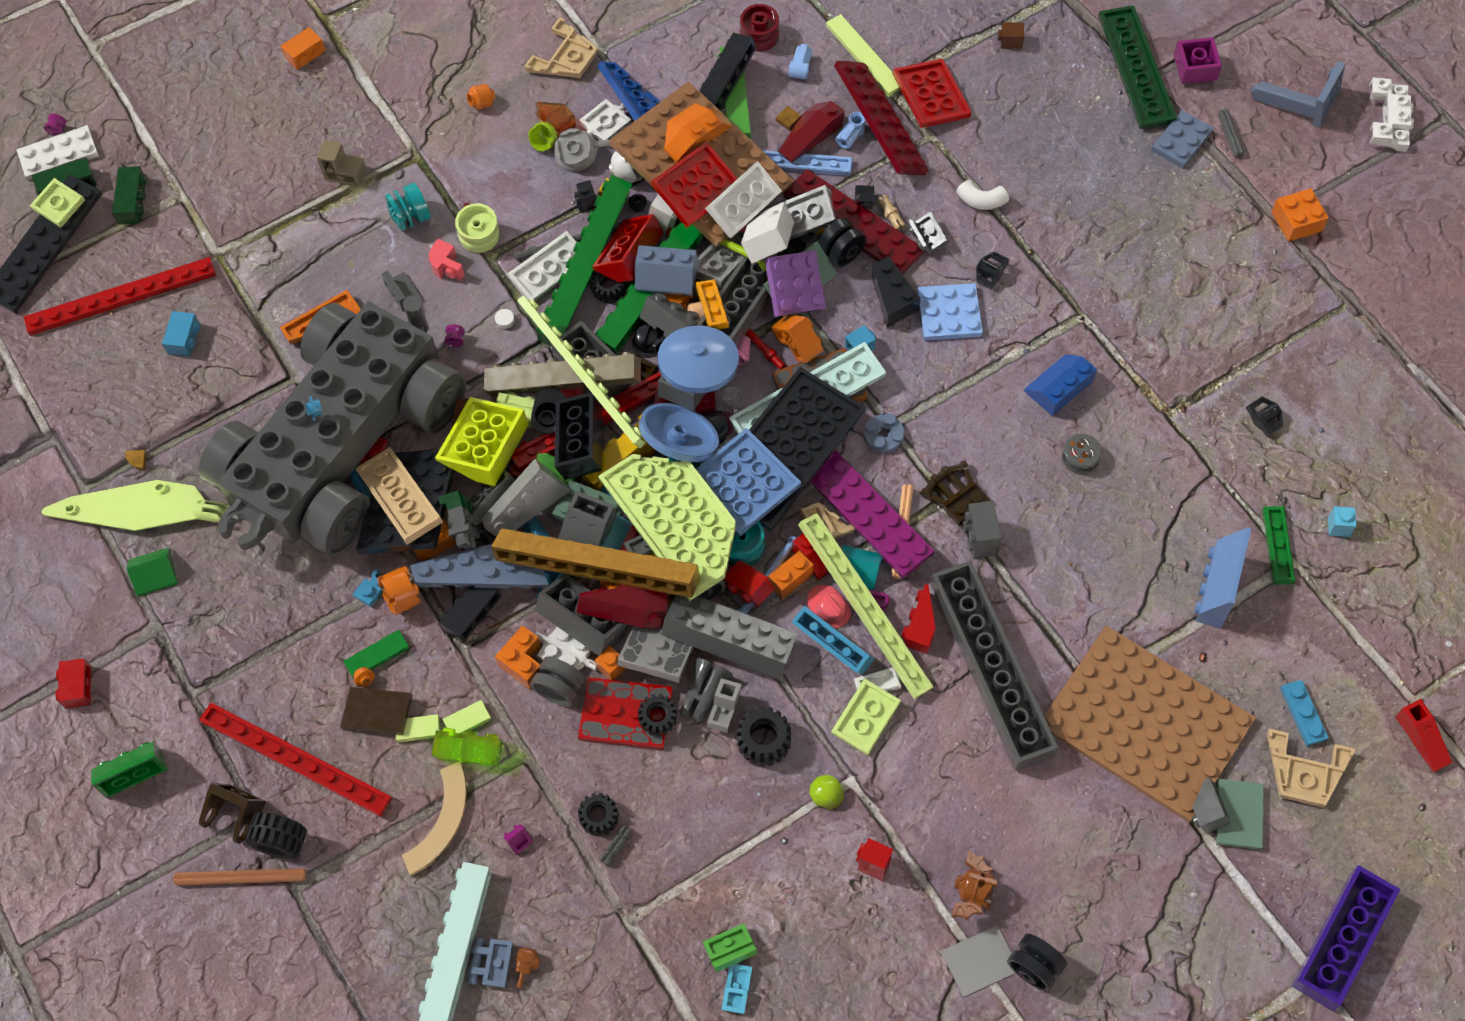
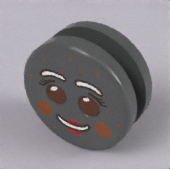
M1076 434L1066 441L1062 460L1070 471L1086 474L1098 466L1102 449L1094 437L1087 434Z

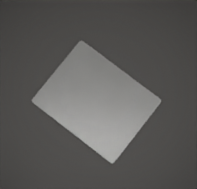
M994 926L941 951L964 997L1015 974L1007 963L1012 952L998 926Z

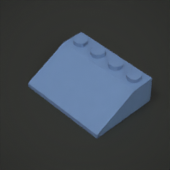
M1247 527L1218 539L1214 547L1210 546L1207 558L1211 559L1210 564H1206L1203 573L1206 581L1201 583L1198 594L1202 595L1201 602L1197 601L1194 613L1197 614L1196 622L1220 629L1224 624L1235 602L1251 528Z

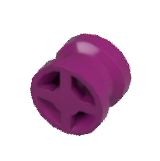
M49 114L44 130L53 136L62 134V128L67 124L66 119L58 114Z
M456 324L446 326L445 333L447 336L444 338V343L453 348L463 346L464 339L462 336L465 334V329Z

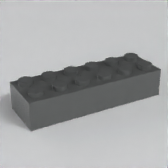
M676 595L665 617L661 635L781 679L798 633L699 596L689 601L685 596Z

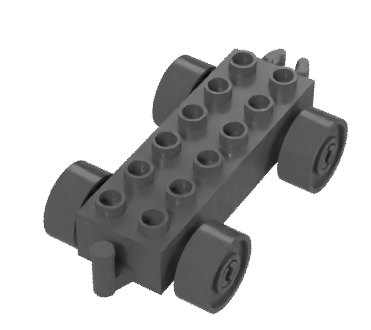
M409 296L402 302L408 318L406 322L369 301L358 314L338 303H330L321 308L307 325L300 345L301 358L306 363L312 365L313 368L264 427L257 432L242 422L232 421L225 424L212 436L202 453L199 463V474L203 481L222 491L231 506L225 511L218 523V532L223 539L230 538L233 526L237 522L245 520L251 524V528L247 534L237 538V543L242 550L255 547L271 531L293 544L301 536L303 541L330 557H337L343 554L354 544L360 536L366 511L369 509L370 499L343 482L400 411L404 419L429 433H436L444 428L453 418L457 399L463 400L466 391L465 375L440 361L433 337L427 334L429 325L419 297ZM309 396H312L313 400L319 399L322 415L316 416L315 421L312 420V415H308L305 405L309 403Z

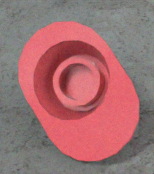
M819 585L809 592L807 603L810 609L833 627H842L849 621L851 616L850 607L836 589L828 585Z

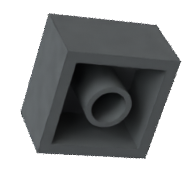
M994 500L969 504L968 511L965 512V521H963L964 533H968L969 537L967 540L968 551L972 552L973 559L997 556L1002 536Z

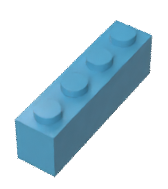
M806 606L802 607L791 622L849 668L862 676L875 660L874 657Z

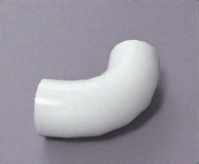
M967 180L956 190L958 196L965 203L979 210H991L1009 202L1008 193L1002 186H998L990 191H982L972 181Z

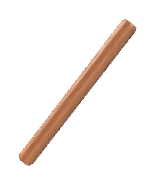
M304 868L177 872L174 874L173 883L176 886L299 882L306 880L307 872Z

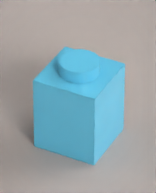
M1334 506L1328 516L1329 536L1350 537L1356 528L1355 508Z

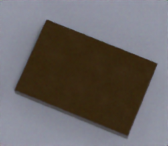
M350 687L340 727L343 730L403 735L413 695L408 692Z

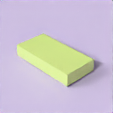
M482 700L443 719L452 739L491 720Z
M439 715L407 718L404 734L396 735L397 742L440 737Z

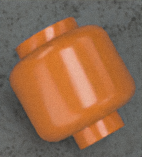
M487 84L472 86L469 92H467L468 104L476 110L492 106L493 99H495L494 90L490 89Z

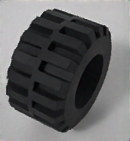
M764 706L759 707V711H756L755 708L751 709L750 715L747 713L743 715V720H740L738 723L737 744L740 753L744 755V759H751V764L756 765V762H758L761 767H765L764 763H769V766H772L775 760L779 763L782 761V756L786 757L788 749L791 747L790 723H787L785 715L781 717V712L778 710L773 712L771 707H768V710H764ZM766 728L772 730L777 735V738L768 745H760L754 742L751 736L755 731Z
M266 812L255 813L245 842L253 849L271 856L286 859L297 858L302 849L307 829L299 822L285 816Z

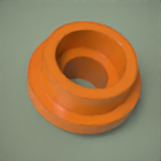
M367 667L359 668L354 673V683L358 687H366L372 683L375 674Z

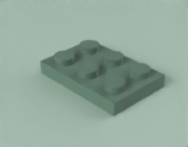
M570 480L568 483L570 492L559 499L552 512L554 518L564 521L567 509L576 491L615 505L617 511L616 518L618 515L621 516L623 511L612 496Z

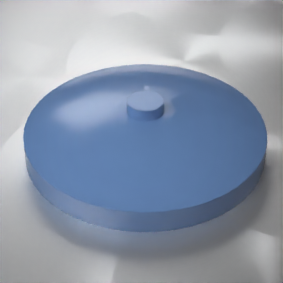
M688 326L676 330L665 338L658 351V367L661 375L670 385L685 392L707 393L720 389L733 379L738 369L739 354L733 340L722 331L708 326Z
M670 403L651 405L643 411L639 421V430L646 442L660 453L676 460L685 462L705 461L715 453L719 444V437L713 425L702 415L680 405Z

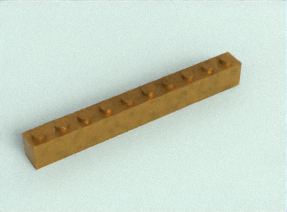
M501 528L491 546L496 561L690 598L693 597L700 581L698 564L535 535L533 533Z

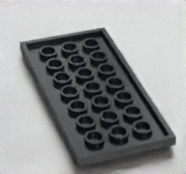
M802 367L798 368L749 429L801 481L802 485L759 520L760 524L769 531L775 528L866 412L865 406Z

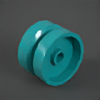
M759 521L740 537L734 533L728 563L734 566L738 560H741L747 565L752 566L763 557L766 548L765 536Z

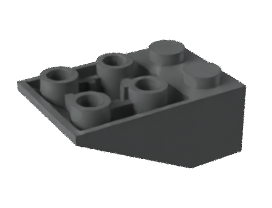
M576 491L567 509L558 539L602 547L617 516L615 505Z

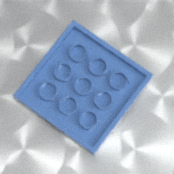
M747 428L696 468L697 472L735 519V533L739 537L802 486L801 481Z

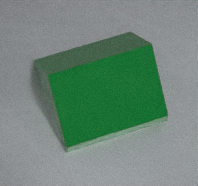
M169 547L128 560L126 570L137 596L178 584Z

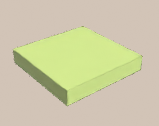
M54 178L32 202L30 207L61 228L85 199Z

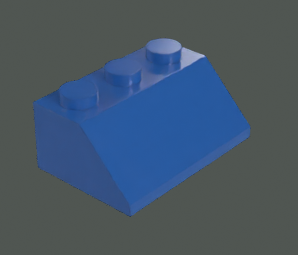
M1065 354L1024 389V392L1051 416H1054L1094 381L1097 368L1083 356Z

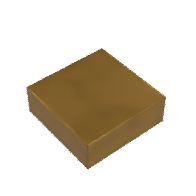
M787 106L776 116V122L790 131L796 125L801 115Z

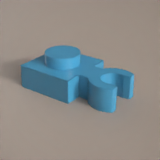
M378 569L373 571L370 581L365 578L353 593L354 598L370 608L383 592L377 582V577L380 575Z

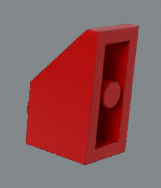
M804 533L792 541V552L796 554L800 551L813 564V575L818 581L830 573Z

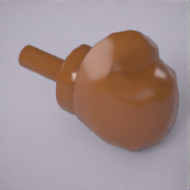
M524 947L517 952L515 971L520 972L517 988H522L525 974L531 975L532 970H537L540 966L541 959L534 949Z

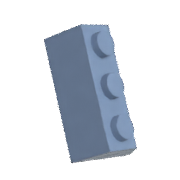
M639 246L635 261V291L693 296L699 266L696 250Z

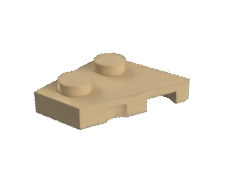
M819 502L802 508L800 511L803 519L817 513L835 540L854 532V527L851 524L847 526L839 520L840 517L830 512L827 507Z

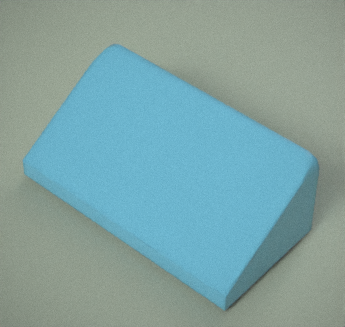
M618 515L602 547L619 550L632 523Z

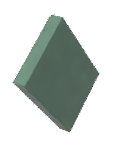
M1218 779L1217 788L1231 823L1216 829V845L1261 850L1263 848L1264 784Z

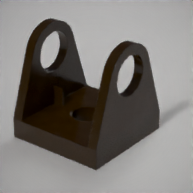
M211 783L203 804L199 825L203 828L210 826L225 800L241 807L234 830L233 842L240 844L246 838L253 815L262 812L266 801L231 784ZM212 809L209 818L205 821L208 812ZM245 826L243 833L239 837L242 828Z

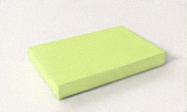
M864 678L832 729L831 734L868 756L900 705L901 700Z

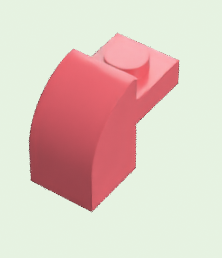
M440 239L436 240L429 251L432 270L439 279L446 274L449 278H456L461 281L465 273L462 264L454 261L457 257L453 245Z

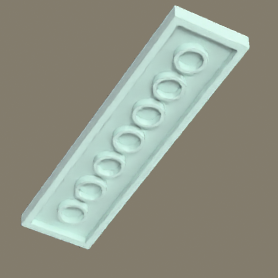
M865 342L810 372L847 396L855 394L886 376V371ZM782 388L729 417V421L738 434L747 428L749 430Z

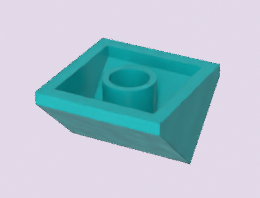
M843 545L841 550L869 590H874L883 558L875 552Z

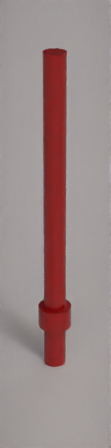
M749 328L745 335L764 353V357L769 362L772 361L779 370L785 368L786 365L777 356V352L773 348H769Z

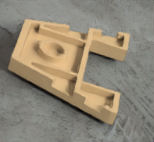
M559 17L552 27V33L565 38V40L550 61L532 55L524 66L525 71L581 78L598 54V48L583 35L580 36L571 25L568 26L565 20Z
M1269 729L1267 731V738L1279 797L1324 808L1353 756L1355 748L1335 744L1332 750L1331 765L1287 755L1289 733Z

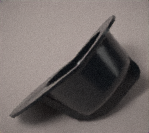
M810 232L790 240L787 248L777 252V255L802 253L816 241L815 233Z
M643 320L637 327L633 338L632 346L634 351L639 356L645 358L656 356L652 345L658 338L664 335V331L659 327L654 329Z
M547 387L542 389L534 400L531 423L538 432L543 434L555 432L556 401L565 399L564 394L556 388Z

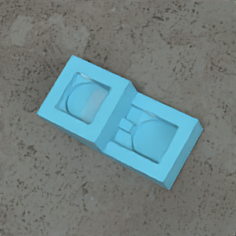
M734 964L729 967L721 1010L745 1013L753 967Z

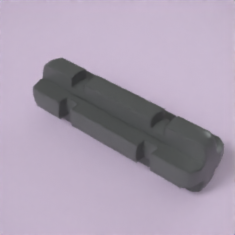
M627 826L621 827L619 835H616L606 848L607 852H603L599 860L602 864L606 866L612 864L614 861L613 857H617L626 844V840H629L633 832Z

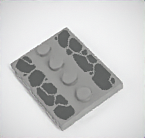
M633 626L620 653L617 665L679 683L694 647L661 635L662 628Z

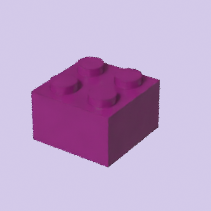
M1214 37L1177 41L1173 56L1181 84L1218 80L1222 64Z

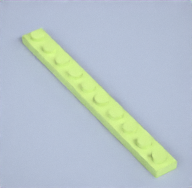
M524 295L517 301L632 443L639 448L644 446L646 442L643 440L637 426L633 427L630 424L632 419L626 412L621 413L618 409L620 407L619 403L613 397H608L606 393L609 391L601 382L598 384L594 380L597 376L591 369L588 368L586 370L583 366L585 364L584 360L578 354H573L572 350L574 348L567 340L563 341L560 338L562 333L555 326L551 327L549 317L544 312L540 313L537 310L539 305L532 298L529 300Z
M816 513L802 520L798 526L912 697L916 699L930 691L933 685L819 515Z

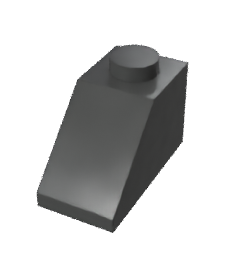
M1210 777L1206 778L1193 804L1195 815L1192 817L1198 828L1201 827L1206 833L1230 824L1231 820L1216 784Z

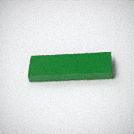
M398 629L343 662L354 680V673L359 668L367 667L373 670L410 648Z

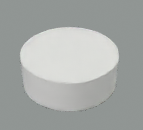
M508 309L499 310L495 314L496 325L501 329L512 327L515 322L513 312Z

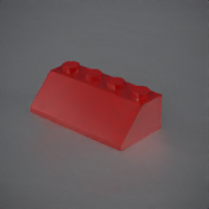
M654 214L624 219L592 266L593 269L617 282H630L634 280L638 247H655L664 233Z

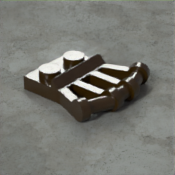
M966 460L960 461V464L953 466H944L941 472L930 476L927 486L920 491V495L924 499L940 506L958 526L965 521V512L968 511L969 504L990 501L977 486V483L973 482ZM962 472L967 486L964 487L953 474ZM947 478L958 492L953 494L944 485L942 480ZM935 486L947 498V500H944L932 494V491L934 490Z

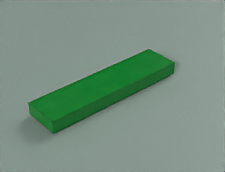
M1284 506L1263 507L1262 514L1273 585L1294 584L1296 581Z

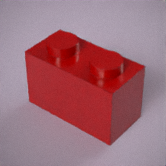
M738 560L724 578L727 584L726 588L733 595L737 593L747 604L752 603L757 607L774 590L768 577L741 560Z
M85 658L60 661L59 669L56 670L58 689L55 691L57 702L65 709L91 705V665Z
M868 838L866 844L861 843L857 852L856 862H858V871L882 881L891 863L893 849Z

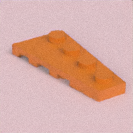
M348 290L341 292L279 327L289 344L301 342L305 329L311 319L321 308L330 303H338L358 314L361 309Z

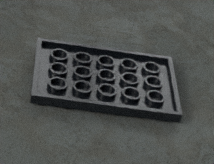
M440 449L395 453L443 521L446 509L440 505L439 497L450 493L455 470L436 461L435 457ZM371 493L369 509L366 511L356 550L359 554L436 549L442 523L407 545Z

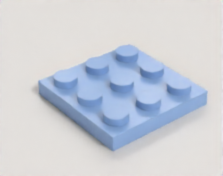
M976 283L918 287L917 293L921 298L920 316L924 341L982 337L983 331Z

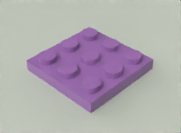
M816 251L764 258L775 317L826 308Z

